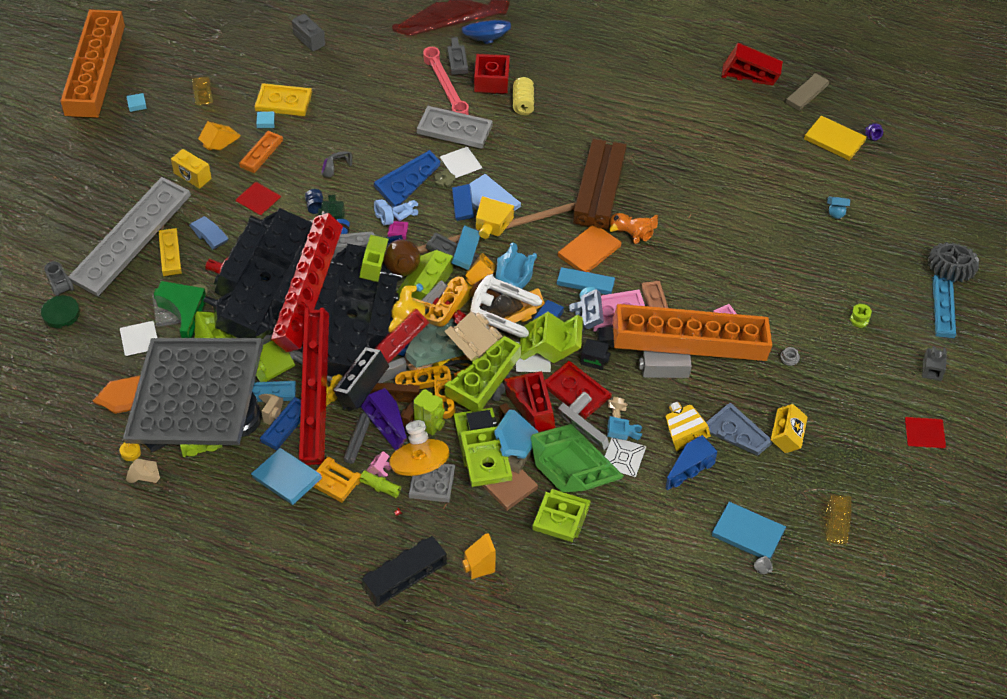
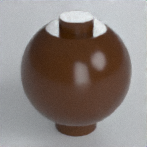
M405 239L395 240L386 248L384 264L392 273L408 276L418 268L420 252L411 241Z

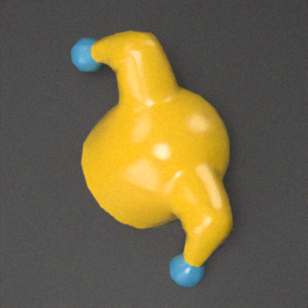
M422 284L403 287L399 300L392 308L393 320L388 329L389 333L415 308L423 316L425 315V305L414 300L411 296L412 292L423 290Z

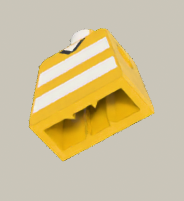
M679 402L670 405L671 413L666 415V419L676 451L683 449L687 443L701 435L705 438L711 436L707 423L692 405H687L683 408Z

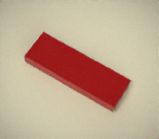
M415 308L374 349L380 350L387 363H389L430 322Z

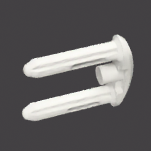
M493 274L487 275L475 291L470 312L483 314L489 320L488 325L518 337H527L529 331L524 326L480 309V305L482 303L489 307L491 306L494 296L487 293L488 289H493L532 306H540L542 299L538 295L494 278Z

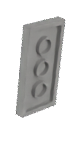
M427 106L417 127V134L482 149L493 126V121Z

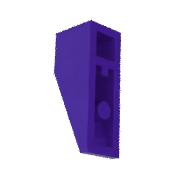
M386 388L369 394L361 408L396 451L402 446L407 437L398 404Z

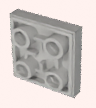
M443 464L431 472L412 476L409 498L449 503L455 465Z

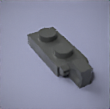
M458 37L451 38V46H448L452 75L468 73V65L464 45H459Z

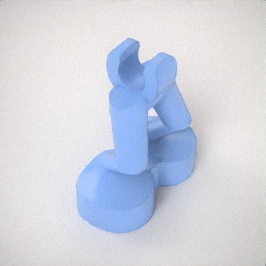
M383 199L374 201L375 215L378 219L381 218L383 225L393 224L394 217L401 221L409 215H418V210L412 208L418 206V202L415 200L393 208Z

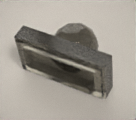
M499 295L490 307L487 305L481 306L482 310L502 318L523 308L520 300L507 295Z

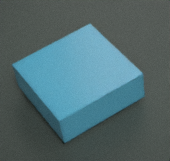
M144 93L127 96L130 112L147 109Z
M257 112V128H274V112Z

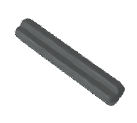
M365 412L360 414L345 452L344 462L353 464L355 462L371 421Z

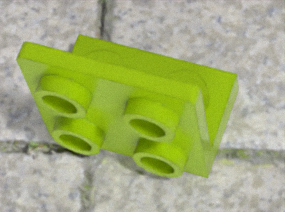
M271 340L263 345L256 376L260 382H267L294 367L295 363L289 352H285Z

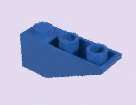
M703 435L686 444L667 477L666 490L680 486L684 480L689 477H695L701 470L709 469L715 464L717 450Z

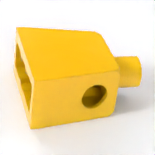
M482 196L476 215V229L479 230V236L484 239L489 238L490 234L500 236L514 218V205Z

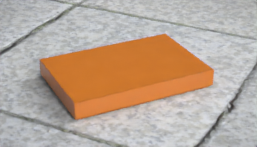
M592 225L558 252V257L578 271L590 272L620 248L621 241L602 228Z

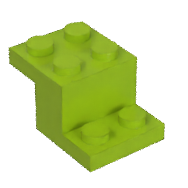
M546 312L524 325L529 331V335L520 338L521 359L526 360L538 353L552 363H556L581 349L583 318L576 315L563 322L550 312Z
M551 489L550 493H545L533 524V530L573 542L574 537L578 538L591 501Z

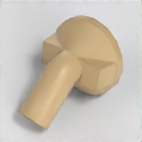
M613 397V400L608 401V408L613 409V417L621 418L620 411H626L628 404L624 403L625 399Z

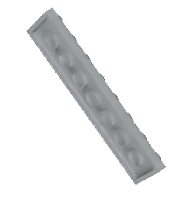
M161 177L68 276L71 282L98 297L191 196L190 191Z

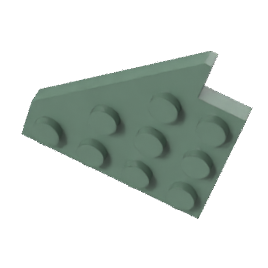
M450 319L442 327L428 324L411 340L406 351V359L417 368L465 355L445 333V330L450 326L455 327L457 324L453 319Z

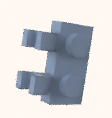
M597 289L581 296L580 302L569 305L570 312L575 311L576 315L583 318L582 331L604 322L601 293Z

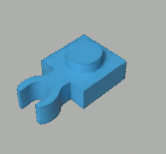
M610 416L607 437L627 440L628 436L635 440H639L642 433L637 432H641L642 426L629 425V420Z

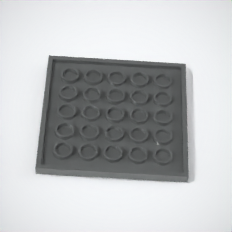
M151 338L123 441L130 444L240 445L263 348V340L261 338Z

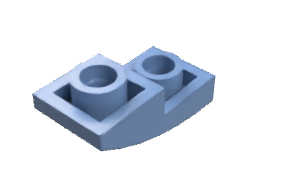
M205 216L189 225L199 239H205L212 250L228 241V237Z

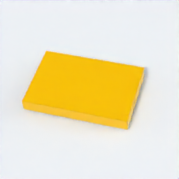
M262 83L255 104V111L305 116L312 95V89Z
M820 116L805 134L804 140L850 161L866 141V136Z

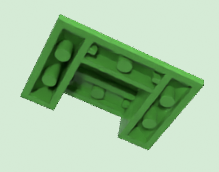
M572 424L532 434L531 436L536 466L561 492L585 491L622 479L624 476Z

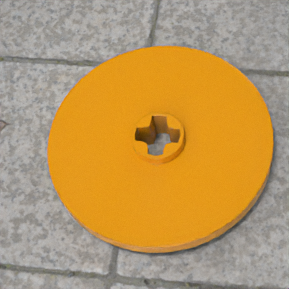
M428 439L421 444L408 443L392 454L390 466L395 473L400 475L415 476L425 474L439 468L447 461L450 455L449 448L446 443L435 439Z

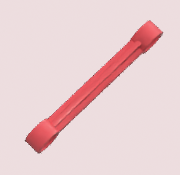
M436 47L425 48L423 51L424 62L432 66L452 105V111L469 115L468 104L460 100L440 62L439 49Z

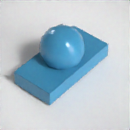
M828 197L827 203L831 204L829 206L830 216L835 219L844 217L847 211L846 206H850V200L840 197Z

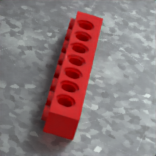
M330 213L319 215L313 220L305 247L302 250L301 258L296 266L294 277L291 280L289 291L285 297V302L279 313L277 324L274 327L271 340L285 352L298 350L302 346L304 340L305 309L314 310L343 228Z

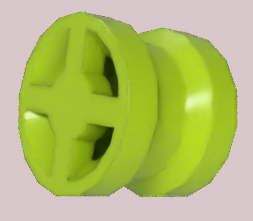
M865 304L855 305L850 318L851 323L855 327H866L872 314L871 308Z

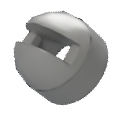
M767 556L757 559L754 563V568L759 574L772 572V563Z

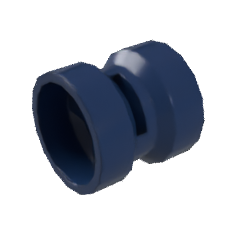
M319 189L307 191L305 193V200L308 212L318 214L324 211L325 203L322 191Z

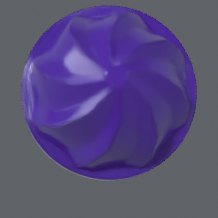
M873 123L866 127L865 133L870 140H878L883 135V129L881 125Z

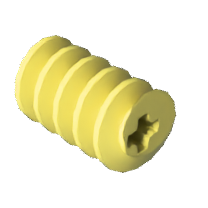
M526 77L518 78L513 83V109L520 115H529L534 111V83Z

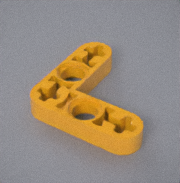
M463 277L453 278L436 305L413 299L423 303L425 309H429V312L424 315L430 322L429 324L442 327L450 321L468 291V284ZM448 299H454V301L451 304H445Z
M441 365L404 371L396 375V384H402L403 380L406 379L407 381L404 385L413 384L420 386V389L434 387L435 395L442 398L443 408L444 402H447L448 411L444 412L443 418L448 419L454 415L456 410L455 401L439 394L440 390L445 388V384L448 381H452V375L447 366ZM441 373H445L443 378H440ZM427 375L428 379L425 382L418 381L419 377Z

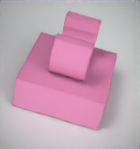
M384 451L373 459L366 471L374 475L378 474L379 477H387L388 474L383 468H386L388 471L391 469L390 462H386L389 455Z

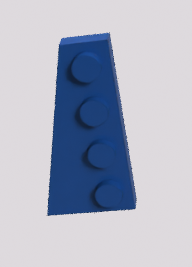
M429 150L376 180L374 187L392 207L399 206L440 166L441 161Z

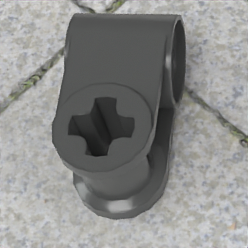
M51 261L45 265L44 270L47 280L55 296H59V294L68 290H74L70 278L66 275L59 262Z

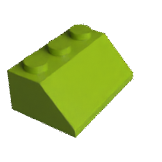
M438 250L421 255L418 268L406 277L396 292L399 293L398 298H400L404 286L422 284V291H414L411 294L412 298L422 300L439 281L446 282L453 271V256Z

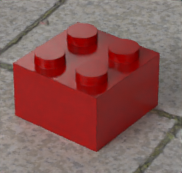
M476 54L474 92L508 93L510 55Z

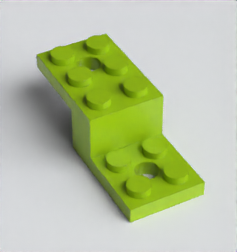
M486 408V409H482V410H481V411L490 410L491 416H492V417H495V416H494V412H493V408ZM473 411L454 413V422L464 467L467 466L471 486L512 481L508 457L502 456L500 440L496 439L494 433L498 426L468 431L466 413H472ZM485 463L494 464L492 467L483 466Z

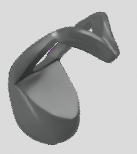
M343 151L330 155L323 162L321 174L326 178L333 176V160L344 158L348 165L352 166V153Z

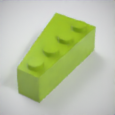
M506 336L502 337L486 350L483 356L476 358L472 365L459 372L456 378L445 384V396L473 412L481 411L521 357V345Z

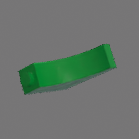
M161 281L159 287L154 291V299H156L157 306L172 312L180 319L181 338H192L195 332V314L197 311L203 312L206 304L203 303L206 296L205 288Z

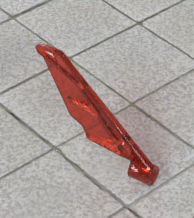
M471 0L436 2L404 22L392 25V31L411 36L499 13L506 14L510 1L490 0L489 5Z

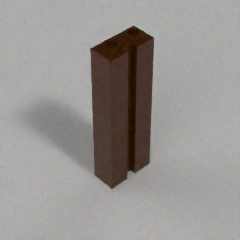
M592 139L574 209L573 224L594 225L597 228L609 229L610 218L625 161L627 144L613 142L612 145H609L604 140Z

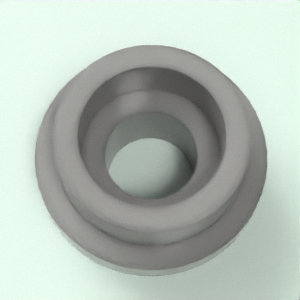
M788 347L781 352L780 359L784 364L792 366L799 362L800 355L795 348Z

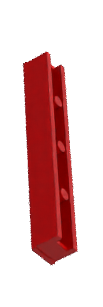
M320 308V310L305 309L299 460L306 465H321L325 457L329 313L324 308Z

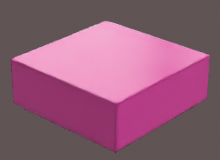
M393 221V224L389 226L388 238L406 240L409 227L408 222Z

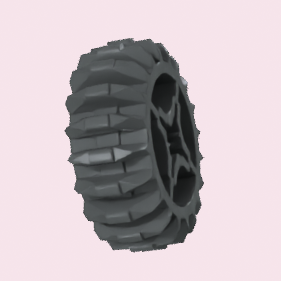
M948 242L944 244L939 243L938 246H934L928 257L930 270L934 271L935 275H940V278H946L947 281H969L970 278L974 277L979 268L977 254L973 253L972 249H967V246L954 244V242L951 244Z

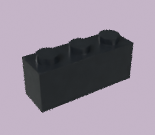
M365 347L333 389L342 406L358 409L389 368V364L380 350Z

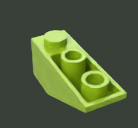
M370 235L362 262L360 278L378 282L388 238Z

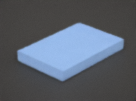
M486 174L470 183L473 207L477 211L482 196L514 205V211L521 207V202Z

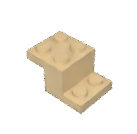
M472 311L455 327L450 326L445 330V333L471 361L483 356L486 350L502 337L496 328L488 326L489 320L479 312L476 314Z

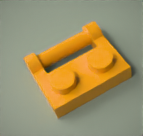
M327 457L316 470L321 474L322 479L313 487L343 503L355 486L361 483L359 480L363 478L360 477L361 474L359 472L354 473L336 463L333 458ZM332 469L350 480L347 481L329 470Z

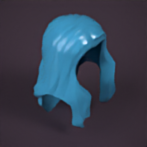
M513 242L510 244L508 251L497 258L495 278L523 289L532 278L533 265L537 259V254L533 253V255L526 257L524 254L517 252V244Z

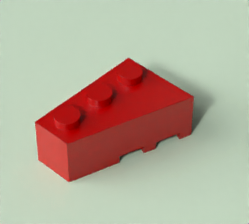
M737 43L723 64L721 78H726L727 76L735 77L739 81L748 79L753 80L752 83L773 86L781 75L783 61Z
M542 371L504 379L507 397L528 423L538 432L556 428L553 409Z

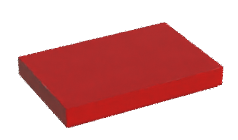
M570 361L545 380L547 390L568 407L583 392H586L592 398L587 406L578 414L583 419L588 418L607 402L612 393Z

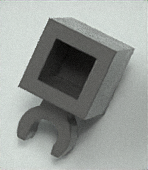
M934 346L932 349L927 348L923 359L922 378L942 381L946 370V348H943V351L936 349Z

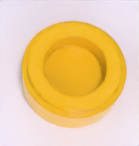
M124 442L120 447V454L124 460L134 461L141 455V449L139 444Z

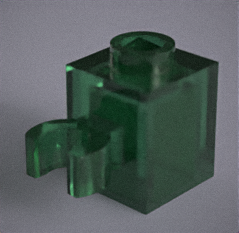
M328 195L329 201H322V208H318V216L322 214V211H326L335 219H345L344 201H336V195Z

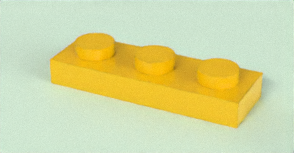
M177 228L159 230L163 276L182 274Z

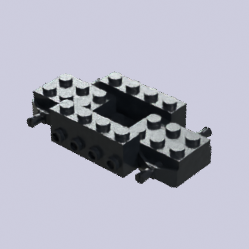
M281 208L264 219L250 216L245 230L238 237L236 246L232 248L228 260H225L220 274L218 273L215 278V293L223 297L216 300L206 295L203 303L213 306L215 328L238 338L263 339L266 335L274 332L273 319L278 320L279 313L289 291L296 266L299 263L307 236L310 233L312 222ZM266 276L269 278V281H263L260 277Z
M347 243V248H344L335 256V259L331 260L314 310L324 308L329 313L327 376L333 377L338 374L344 376L365 347L374 349L387 336L393 304L398 300L399 293L395 291L397 281H401L402 275H396L389 271L384 264V260L378 282L360 278L366 247ZM352 313L355 314L357 317L351 318L347 314Z

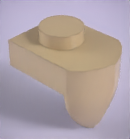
M273 394L259 395V398L266 403L262 410L263 422L271 425L274 419L280 415L283 398Z
M136 459L128 470L126 481L134 483L141 480L156 483L160 479L157 463Z

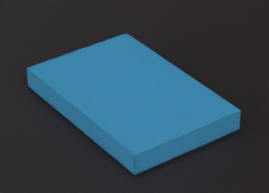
M281 448L251 473L253 479L292 505L322 479L320 473Z
M728 502L712 532V536L759 558L767 556L771 559L786 526L732 502Z

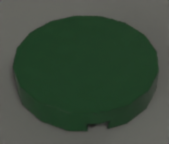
M65 295L50 298L41 308V316L44 323L49 327L57 329L65 325L67 327L72 325L80 315L77 301Z

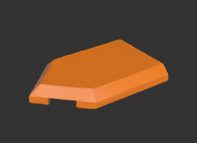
M141 375L110 381L93 399V403L106 407L114 414L131 411Z

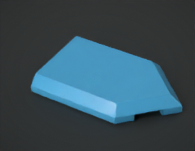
M508 410L494 433L496 439L500 440L502 456L509 457L514 455L517 458L525 459L532 448L531 436L538 433V431L515 410Z

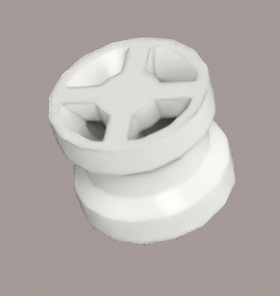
M416 420L406 425V431L410 434L408 439L411 444H421L428 440L424 421Z

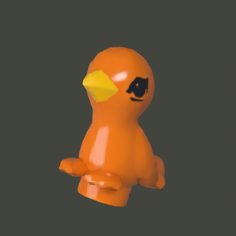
M616 213L610 218V232L626 231L633 236V243L638 244L640 239L647 241L652 237L653 229L657 228L659 218L658 215H654L652 218L632 219V217L624 213Z

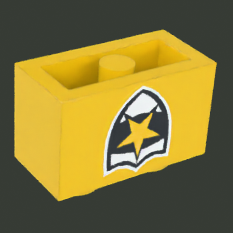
M182 149L171 158L174 174L200 189L212 179L209 164L190 152Z
M794 404L777 409L771 441L784 453L801 449L808 417Z

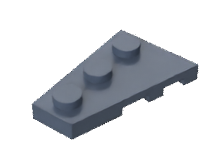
M732 403L727 404L706 422L710 434L757 456L772 444L771 438Z

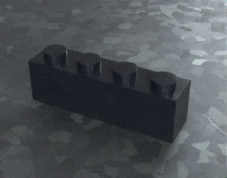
M433 536L422 539L413 548L404 550L398 557L386 561L375 571L368 572L362 578L363 590L375 606L378 607L447 564V553Z

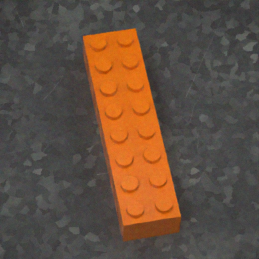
M89 9L61 98L64 116L99 117L125 28L122 11Z
M617 304L613 316L614 348L767 361L772 348L768 317Z

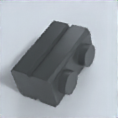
M302 14L292 20L293 34L311 51H315L325 45L324 31L306 14Z

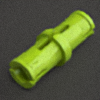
M366 470L360 476L363 478L359 480L361 483L375 488L377 492H384L394 498H397L401 492L399 491L401 486L387 481L383 476L378 477Z

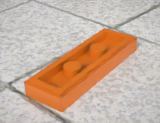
M267 131L240 161V168L255 173L283 142V136Z

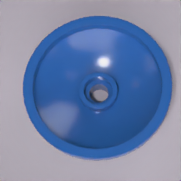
M503 20L476 22L464 26L462 33L473 40L483 41V43L488 44L507 33L511 28V23Z

